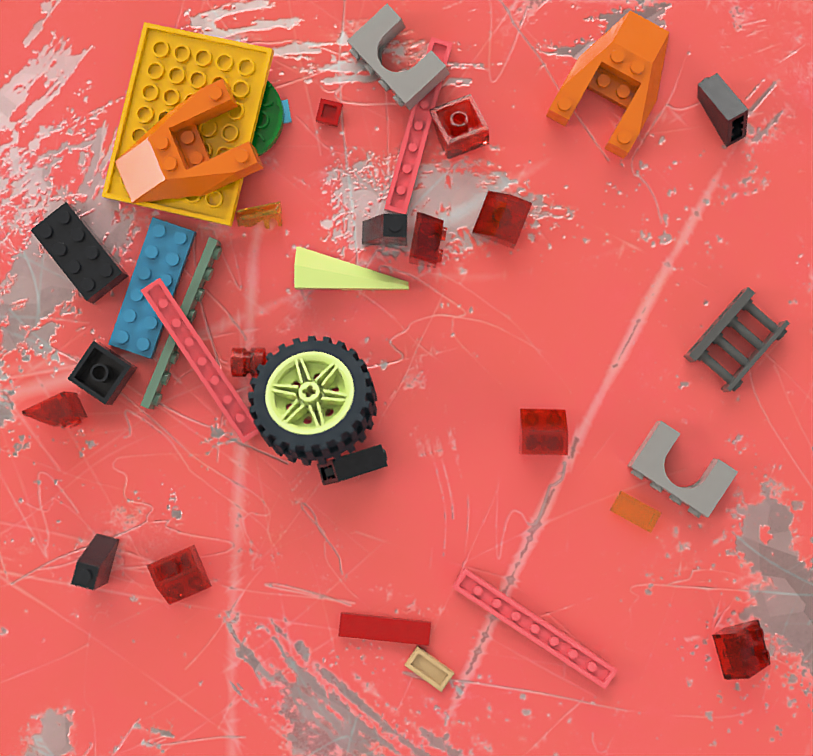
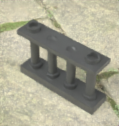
M749 287L741 290L684 356L689 362L702 360L727 383L721 389L724 392L735 391L743 383L742 377L775 340H780L787 333L785 328L790 324L787 320L776 324L757 308L751 299L755 292ZM741 309L743 311L747 310L771 331L763 342L737 320L738 317L736 315ZM726 326L732 327L756 348L748 359L722 337L723 334L721 332ZM711 343L719 345L741 365L734 375L730 374L708 354L709 351L706 349Z

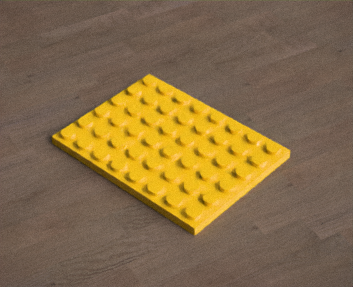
M144 22L102 197L232 227L244 178L200 197L191 196L181 199L171 198L162 199L161 201L132 203L115 161L168 112L201 88L220 79H223L230 86L238 107L197 125L209 155L213 158L248 141L252 144L274 50Z

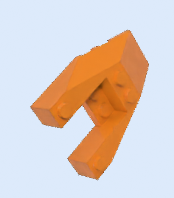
M629 11L577 59L546 116L566 126L586 89L591 90L625 109L623 116L604 148L624 159L632 148L657 101L669 31Z
M223 79L201 88L168 112L115 161L132 203L204 196L264 169L256 148L249 141L213 158L209 155L197 125L238 107L230 86Z

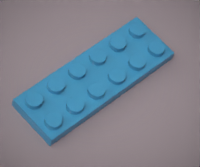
M152 217L109 345L153 359L164 325L140 290L161 278L174 298L196 236L195 231Z

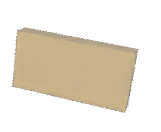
M418 645L404 664V666L440 692L443 691L455 674L454 671Z

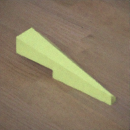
M296 247L294 264V288L296 290H409V282L306 248Z

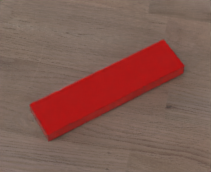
M341 612L338 636L429 646L431 622Z

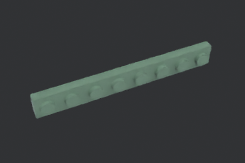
M211 237L207 241L180 307L190 323L193 322L197 310L194 309L197 302H201L205 294V289H203L206 280L209 281L212 277L214 260H218L222 252L221 243ZM170 334L140 405L148 409H154L155 406L160 404L162 399L160 392L163 385L166 386L171 377L169 370L172 364H176L180 354L178 352L179 347Z

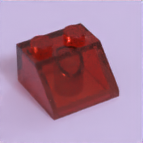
M471 94L430 109V115L439 143L447 159L489 144V127Z
M488 191L472 233L514 249L532 203L510 194Z
M417 212L409 255L410 264L436 268V263H441L443 249H439L440 240L445 241L447 227H443L444 220Z
M65 391L22 411V414L26 417L54 427H63V429L77 427L83 423L82 419L88 417L77 393Z

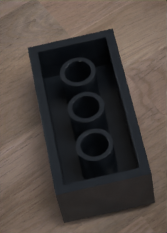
M67 202L31 229V232L88 302L94 304L128 277V274L78 211Z

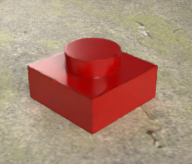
M321 98L316 122L338 127L343 103Z

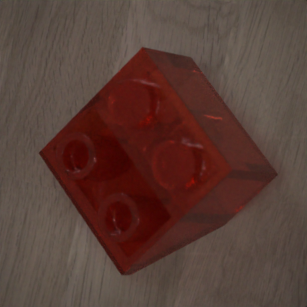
M520 409L519 454L568 455L566 409Z
M195 545L147 565L156 588L169 605L212 586Z
M759 620L726 627L712 635L724 680L749 679L771 664L770 653L766 648L764 632L760 627Z

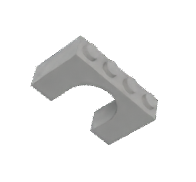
M386 4L347 40L351 46L349 52L357 61L361 58L366 63L363 67L371 76L376 74L380 78L378 83L386 92L390 89L395 94L392 98L400 107L405 105L410 111L450 73L447 66L432 50L414 67L404 72H392L382 65V54L385 47L405 28L402 19Z
M657 421L627 465L632 469L630 473L641 480L645 477L651 481L650 486L661 493L664 490L669 493V499L676 504L681 505V503L687 505L689 507L687 511L697 518H700L701 515L708 518L738 471L720 459H713L695 484L688 487L676 486L667 477L664 463L668 452L681 433L664 422Z

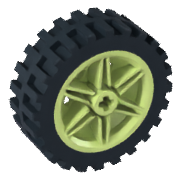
M308 336V341L304 342L296 338L293 339L294 344L288 347L283 343L278 346L280 350L278 353L273 355L270 352L266 356L268 362L264 366L259 364L256 368L259 374L258 377H252L250 385L254 391L248 392V400L252 405L249 407V411L254 419L253 422L268 446L272 447L279 456L286 455L287 459L291 462L296 463L297 459H301L304 465L311 466V460H317L319 465L327 464L326 459L331 457L338 461L342 459L340 454L348 450L350 454L355 451L354 444L357 441L363 443L366 439L364 431L366 429L371 430L374 425L372 415L376 416L377 414L375 404L377 395L367 366L363 359L359 360L358 354L354 349L351 348L348 351L345 343L338 341L335 345L330 337L324 336L323 341H317L315 336ZM295 382H298V383H300L301 386H300V388H299L298 385H293V384H294ZM333 388H338V389H339V392H335V391H331V390H332ZM331 410H334L331 416H327ZM304 419L311 420L312 422L305 424Z

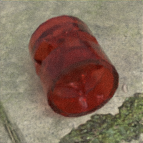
M232 348V377H246L248 373H250L251 377H258L259 374L256 368L259 364L263 366L266 364L265 348H251L250 351H247L246 348Z

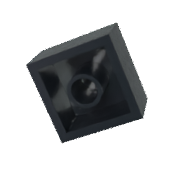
M93 341L68 377V380L105 405H112L137 367L103 344Z

